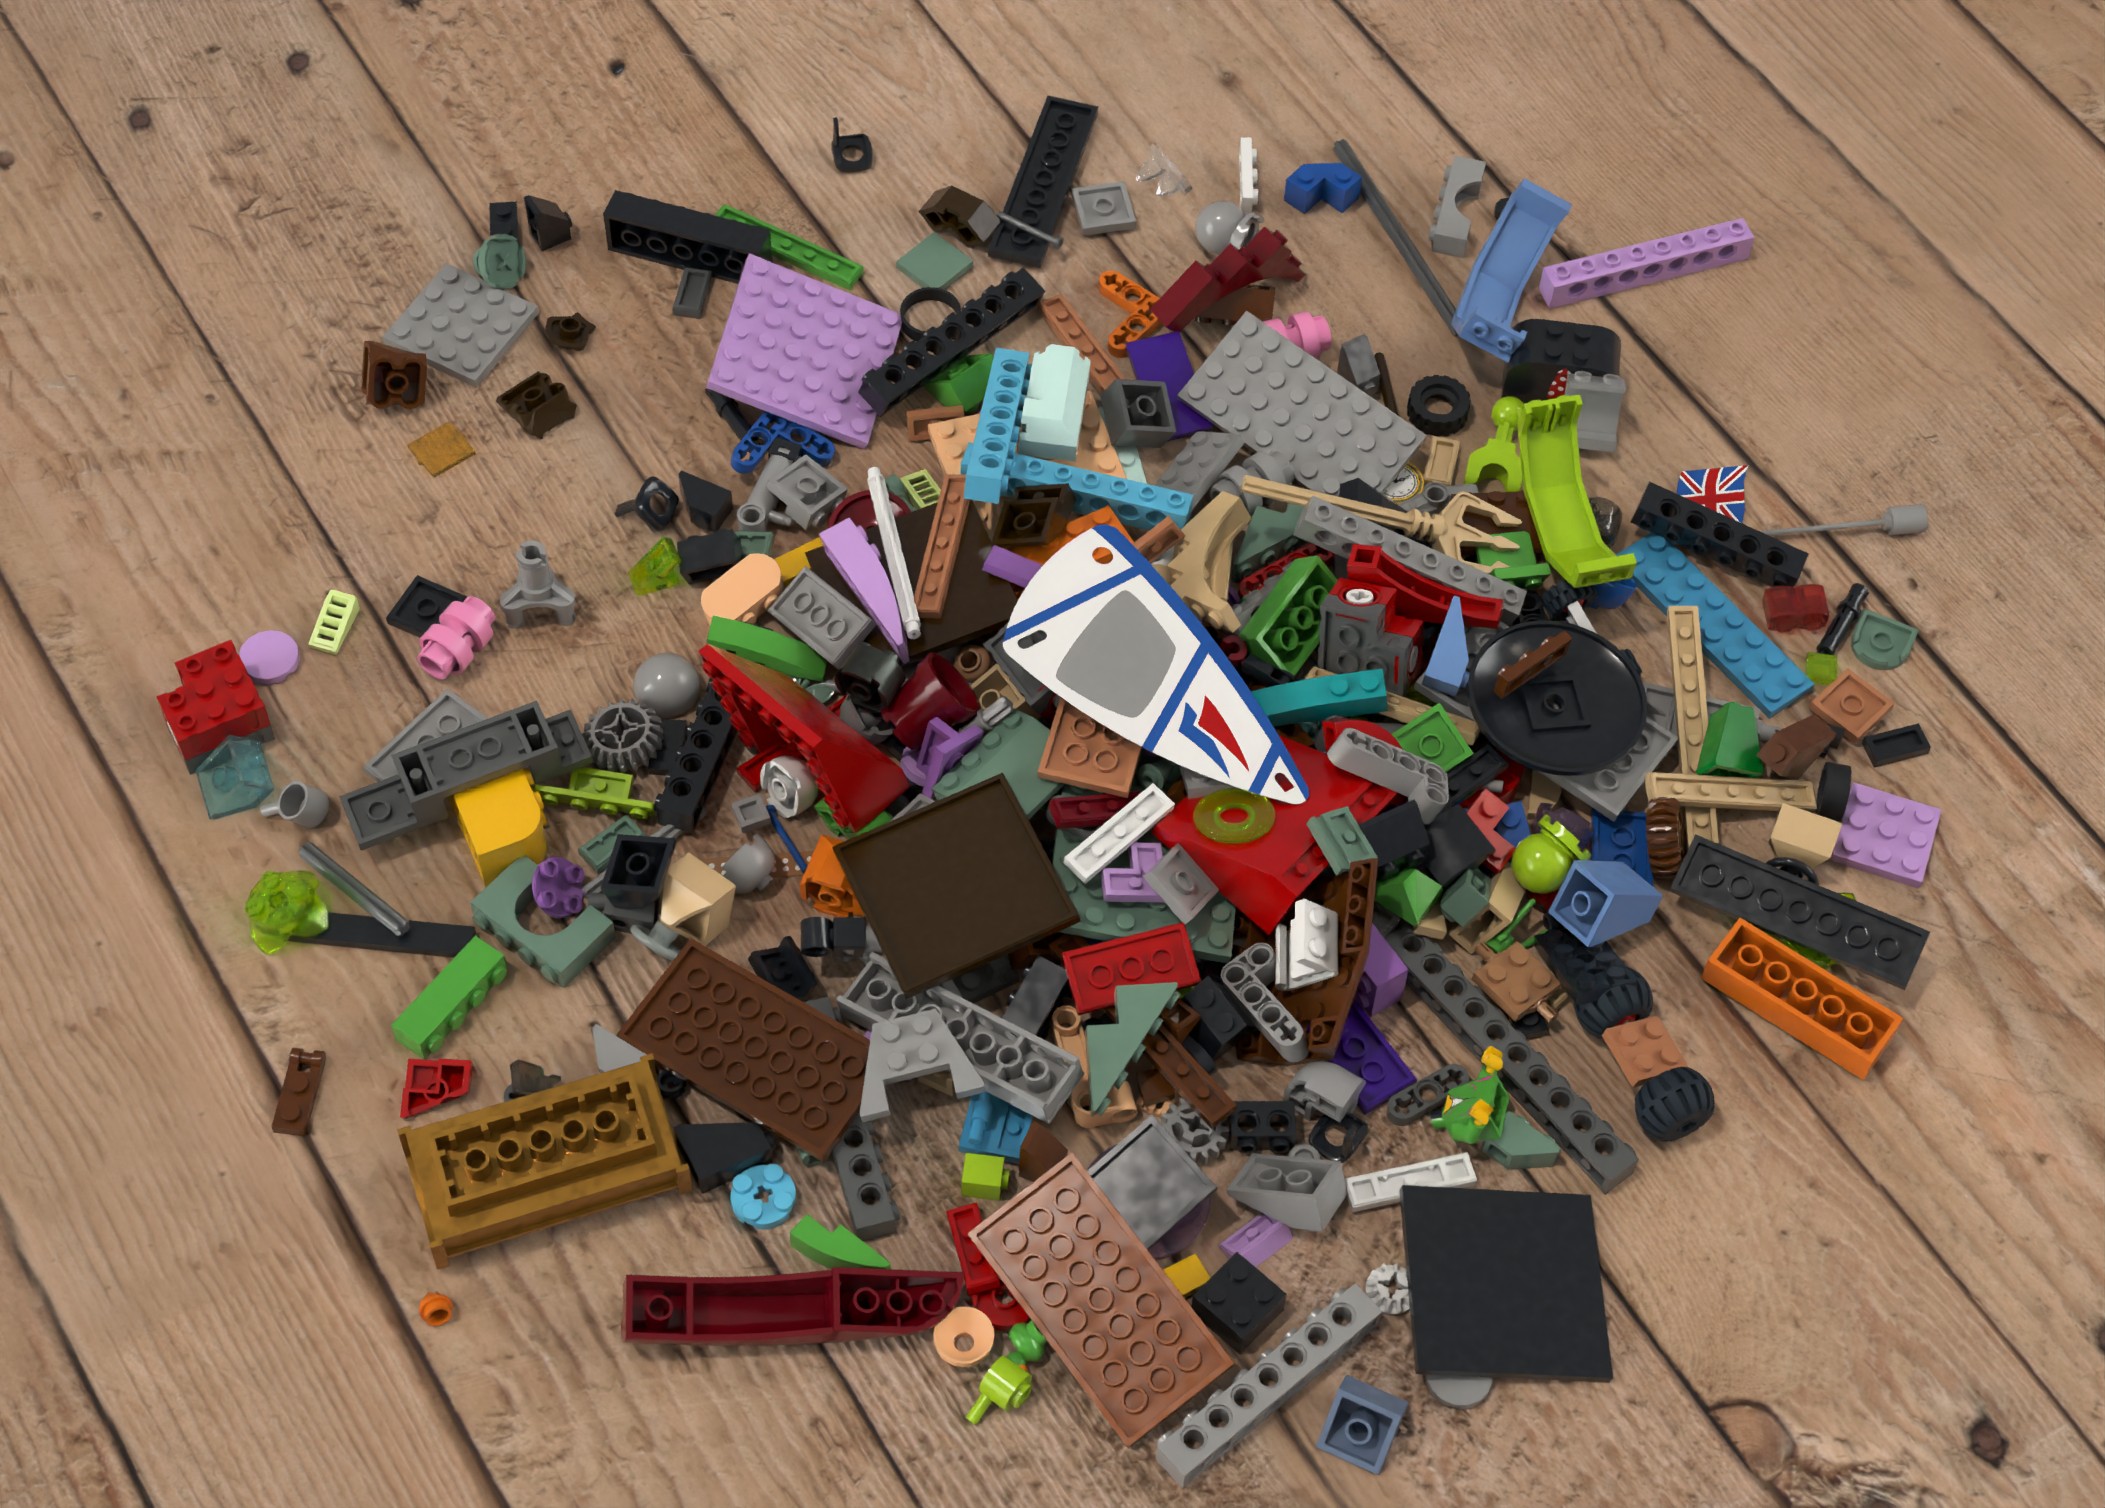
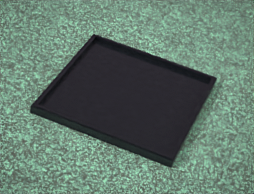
M1401 1186L1399 1193L1415 1374L1610 1382L1613 1379L1591 1195Z

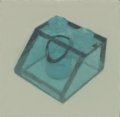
M229 735L195 770L209 819L215 820L256 808L274 790L260 741Z

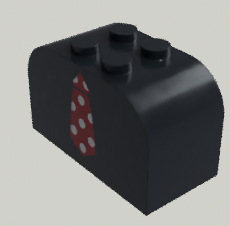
M1528 319L1519 322L1512 329L1519 333L1521 330H1524L1527 334L1525 340L1511 355L1509 363L1504 361L1501 398L1507 396L1516 397L1524 404L1533 400L1555 399L1565 394L1568 373L1575 374L1577 371L1589 372L1592 376L1603 377L1605 374L1620 376L1621 340L1619 336L1608 328L1596 325L1545 319Z

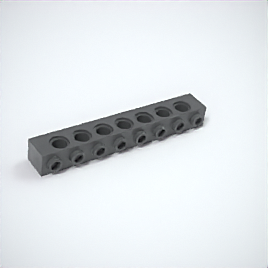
M829 996L804 1002L842 1024L839 1009L837 1006L832 1007ZM859 1113L831 1153L855 1236L864 1242L894 1234L895 1221L900 1220L896 1202H890L887 1192L891 1191L887 1172L881 1173L879 1163H883L879 1144H872L870 1137L874 1135L872 1120L862 1122ZM851 1142L861 1143V1145L856 1148H851L847 1146ZM859 1170H867L870 1172L866 1176H858L855 1174ZM869 1198H874L878 1200V1202L873 1205H867L864 1203V1201Z

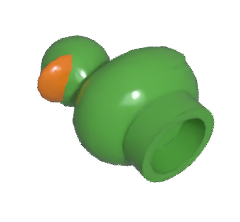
M1032 1320L1028 1324L1017 1323L1013 1325L1009 1331L1008 1339L1012 1341L1017 1351L1009 1353L1006 1357L1027 1372H1029L1028 1361L1035 1362L1042 1358L1045 1352V1344L1048 1341Z

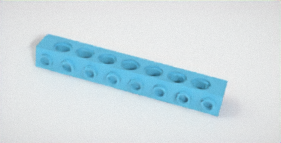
M1002 348L995 349L966 473L964 499L999 504L1001 492L1007 493L1012 462L1021 428L1024 401L1027 396L1032 364H1028V352Z
M968 443L961 461L960 475H966L973 443ZM1015 453L1012 462L1007 493L1001 492V496L1012 498L1015 487L1069 483L1076 498L1072 512L1087 515L1109 505L1121 524L1151 530L1167 516L1182 529L1190 521L1193 494Z

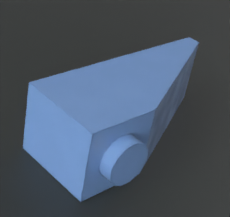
M1454 595L1421 685L1455 697L1459 687L1465 689L1470 672L1466 671L1469 658L1460 597Z

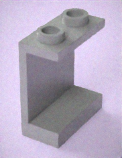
M1577 371L1575 374L1568 373L1564 395L1573 396L1580 394L1583 402L1577 422L1579 449L1616 453V431L1622 395L1626 392L1625 380L1620 379L1619 376L1605 374L1603 377L1592 376L1591 373L1585 371Z

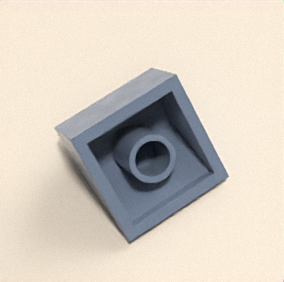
M1346 1375L1338 1388L1316 1447L1379 1475L1409 1402Z

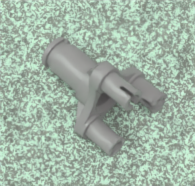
M534 540L522 543L520 545L522 551L516 550L519 568L517 583L500 597V606L502 612L505 613L506 624L512 629L522 627L525 623L523 610L534 607L553 608L557 611V621L561 625L568 626L573 624V619L576 620L574 592L555 578L554 572L549 567L546 549L542 543Z

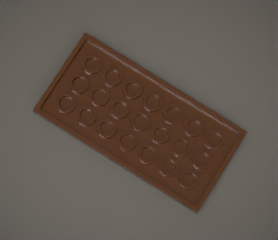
M691 938L616 1035L646 1055L653 1053L655 1064L752 1121L757 1122L759 1125L822 1162L826 1160L860 1113L870 1040Z

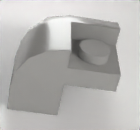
M1325 1060L1310 1062L1295 1074L1284 1090L1283 1101H1294L1295 1113L1310 1121L1316 1110H1319L1340 1123L1347 1112L1353 1114L1355 1111L1359 1093L1366 1085V1080L1332 1062Z

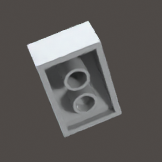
M1252 1153L1227 1188V1194L1291 1228L1314 1232L1325 1229L1347 1196V1189L1341 1161Z

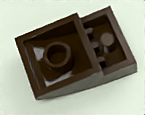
M1069 483L1015 487L1012 499L1004 501L991 546L996 545L1001 548L1041 546L1053 542L1064 529L1076 501Z

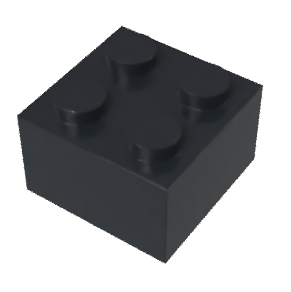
M1236 1252L1193 1295L1191 1307L1208 1328L1238 1354H1241L1284 1310L1287 1294L1241 1254Z

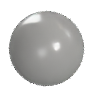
M659 653L646 659L638 668L633 682L634 695L638 704L644 702L648 708H653L659 718H674L688 712L696 704L701 687L698 672L692 663L674 653Z

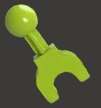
M1507 396L1499 399L1494 404L1491 417L1494 425L1497 427L1495 439L1489 438L1487 445L1470 454L1464 484L1474 483V485L1478 486L1480 481L1486 478H1495L1505 486V492L1520 491L1522 485L1521 459L1515 451L1516 443H1511L1513 433L1518 430L1516 410L1522 409L1524 404L1520 399Z

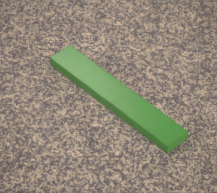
M723 204L715 214V216L733 219L738 222L769 229L771 232L772 256L849 291L864 273L862 265L726 204Z

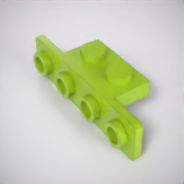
M580 767L572 770L568 789L538 784L534 786V792L538 791L543 803L555 806L559 802L567 803L572 808L578 810H588V807L599 808L601 812L617 815L618 812L630 813V816L643 820L648 819V816H657V812L654 811L653 802L630 799L634 783V776L630 774Z

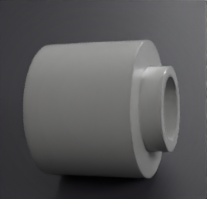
M294 781L282 790L278 802L262 805L260 811L264 817L280 814L284 819L307 828H313L319 825L326 817L329 799L324 791L300 781Z

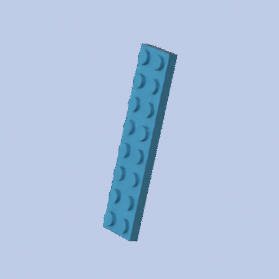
M1651 532L1616 554L1619 556L1634 553L1637 565L1632 579L1637 587L1666 616L1668 606H1698L1702 652L1769 719L1813 690L1815 684L1671 542Z

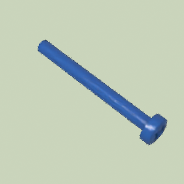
M765 806L770 815L772 825L802 873H805L807 865L775 815V806Z

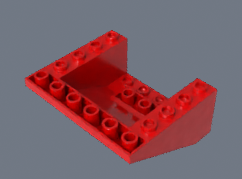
M706 644L698 651L704 662L701 667L713 679L710 684L716 693L722 697L720 703L723 708L731 714L729 720L740 732L738 735L740 741L748 749L754 747L760 753L775 744L781 737L788 743L795 742L801 754L808 759L806 766L817 777L814 782L826 795L823 800L834 811L832 818L841 828L848 827L856 834L910 787L902 768L790 676L710 644Z
M1280 735V739L1308 786L1309 796L1305 802L1291 804L1249 791L1188 799V796H1186L1151 832L1169 849L1179 843L1216 885L1219 892L1268 935L1288 916L1295 906V902L1299 901L1309 885L1330 865L1306 825L1309 819L1313 816L1315 818L1320 817L1323 813L1347 806L1359 825L1382 814L1397 795V792L1335 766L1326 753ZM1277 773L1275 775L1276 782L1284 792L1294 788L1284 774Z

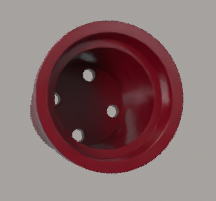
M931 652L917 665L916 672L900 688L886 709H882L881 714L886 723L890 720L893 722L896 728L892 732L905 746L913 751L919 749L920 752L930 720L938 717L948 726L954 728L959 723L965 724L976 717L977 711L981 709V705L974 690L961 673L942 656Z

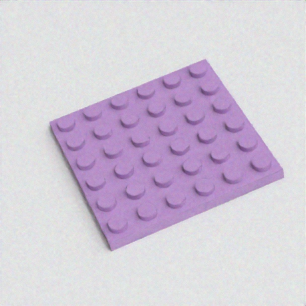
M749 253L706 388L865 450L877 413L858 393L863 383L861 379L869 370H878L882 367V363L889 356L893 355L902 324L900 313Z

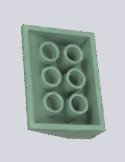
M1014 709L931 788L937 801L1003 772L1029 820L1064 785V783L1038 778L1037 772L1050 730L1034 717Z

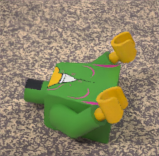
M1489 1046L1481 1059L1482 1063L1486 1065L1482 1067L1477 1079L1448 1091L1445 1107L1430 1113V1120L1434 1129L1447 1128L1452 1139L1457 1143L1475 1144L1477 1141L1501 1138L1509 1101V1095L1497 1076V1071L1503 1067V1060L1501 1059L1503 1053Z

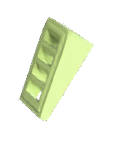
M926 469L900 478L914 508L921 509L938 502L941 489ZM922 479L924 480L922 482L911 485V483L917 482ZM924 486H927V487H928V488H925V489L916 491V489H919V488H921V487H924ZM931 493V495L920 498V496ZM935 500L934 502L925 504L928 501Z
M336 590L329 591L308 643L309 648L337 655L360 610L356 596ZM333 615H337V616L342 617V619L335 618V617H332V616H333ZM327 625L336 627L338 630L327 628ZM322 635L332 637L334 638V640L329 641L326 639H322L321 637Z

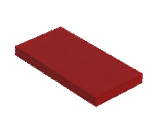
M1183 922L1061 954L1078 1016L1114 1007V990L1119 985L1177 982L1176 990L1196 986L1201 982L1190 940Z

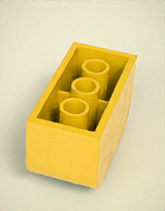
M528 767L448 796L485 887L516 859L527 856L539 865L545 857L547 843L543 826L547 825V820L542 810L544 805L538 791L534 792L532 786L534 782Z

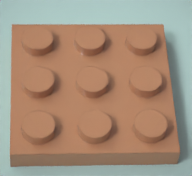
M1060 698L1038 768V778L1128 798L1143 747L1105 727L1063 698Z

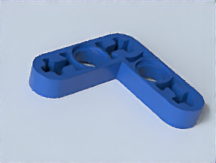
M765 411L735 447L730 464L736 472L741 474L751 473L768 453L775 437L802 445L803 456H809L816 463L820 464L821 467L828 466L831 463L835 447L832 442L810 428ZM773 421L776 422V423L771 427L770 431H768V430H767L768 423H772ZM794 433L799 434L804 438V441H793L790 435ZM753 437H760L765 440L766 444L762 446L756 445L751 439ZM749 451L751 453L749 460L741 461L740 459H743Z

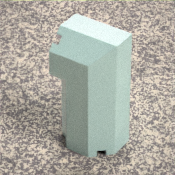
M1051 344L1046 347L1045 352L1040 354V351L1034 353L1028 392L1022 412V428L1019 436L1018 454L1076 462L1091 360L1086 356L1085 360L1079 356L1080 351L1075 347Z

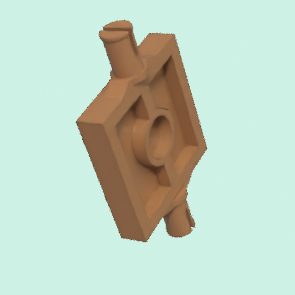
M1483 941L1476 946L1474 951L1486 961V964L1474 972L1471 980L1515 1022L1526 1014L1538 1011L1548 1023H1552L1558 1017L1559 1013L1548 1005L1546 1001L1560 989L1562 983L1518 941L1505 951L1496 954Z

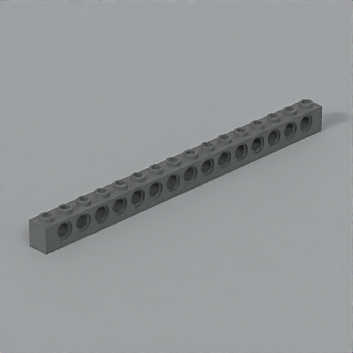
M1327 867L1316 879L1336 874L1332 867ZM1374 900L1375 909H1373L1372 923L1408 968L1406 984L1483 1066L1486 1064L1482 1063L1481 1059L1489 1046L1503 1053L1501 1058L1503 1060V1067L1497 1071V1076L1504 1088L1605 1195L1631 1176L1639 1160L1634 1149L1629 1144L1623 1143L1614 1134L1611 1125L1607 1121L1601 1120L1593 1112L1590 1103L1585 1098L1579 1097L1571 1089L1568 1080L1564 1076L1558 1075L1549 1066L1546 1057L1542 1053L1536 1052L1528 1044L1525 1035L1521 1031L1515 1030L1507 1022L1503 1012L1499 1008H1494L1485 999L1482 990L1478 986H1473L1464 977L1461 968L1456 964H1452L1444 956L1442 949L1437 943L1431 942L1426 936L1415 934L1412 924ZM1391 927L1394 928L1395 931H1389L1385 928ZM1405 949H1413V950H1415L1416 952H1414V953L1408 952V951L1405 950ZM1432 970L1435 971L1437 974H1429L1426 971ZM1446 992H1454L1458 996H1450ZM1467 1014H1475L1479 1018H1471ZM1488 1036H1495L1500 1040L1494 1041L1490 1039ZM1510 1058H1516L1522 1063H1514ZM1531 1081H1539L1543 1086L1534 1085ZM1553 1103L1561 1104L1564 1106V1109L1556 1108L1553 1106ZM1574 1126H1581L1586 1132L1578 1131ZM1596 1149H1603L1608 1155H1602Z

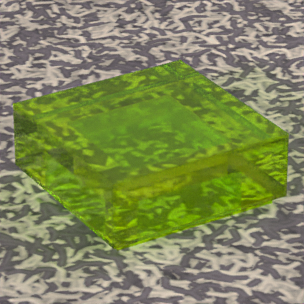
M1808 652L1805 675L1813 683L1830 685L1837 679V656Z

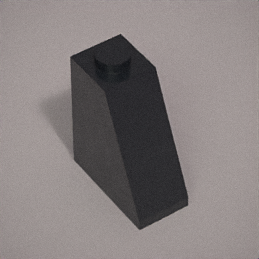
M757 1122L682 1124L673 1127L675 1141L686 1163H688L702 1194L733 1181L738 1174H741L750 1167L773 1163L772 1150L776 1148L769 1131L763 1133Z

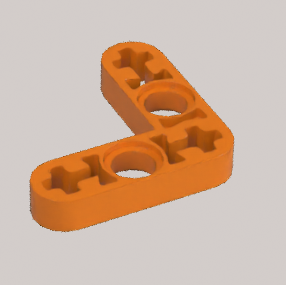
M1109 270L1100 275L1098 290L1101 295L1131 314L1109 335L1108 351L1116 358H1124L1128 356L1125 349L1126 343L1146 339L1162 324L1153 312L1149 315L1150 308L1160 298L1119 272ZM1129 294H1135L1140 299L1129 301L1125 297ZM1140 324L1144 329L1142 331H1134L1130 326Z

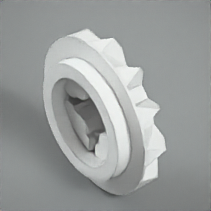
M1383 1263L1381 1267L1372 1270L1366 1282V1295L1384 1313L1400 1314L1410 1309L1407 1272L1398 1263L1395 1265ZM1394 1278L1396 1279L1395 1282H1397L1396 1286L1402 1290H1396L1391 1299L1389 1298L1388 1287L1383 1285H1389L1390 1281Z

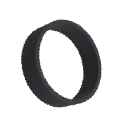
M926 287L915 290L907 295L900 308L903 332L915 342L922 339L923 334L926 332L911 326L904 317L907 310L918 302L927 300L940 301L949 305L956 314L959 313L961 306L953 294L944 289Z

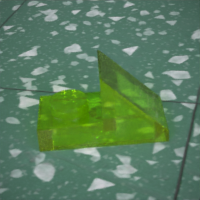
M663 536L627 572L636 595L642 596L679 584L674 568L681 562V559L671 538Z

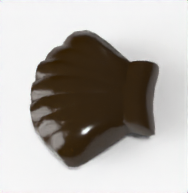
M578 312L573 316H553L547 318L546 335L560 349L581 351L587 344L588 335L595 330L596 326L583 318Z

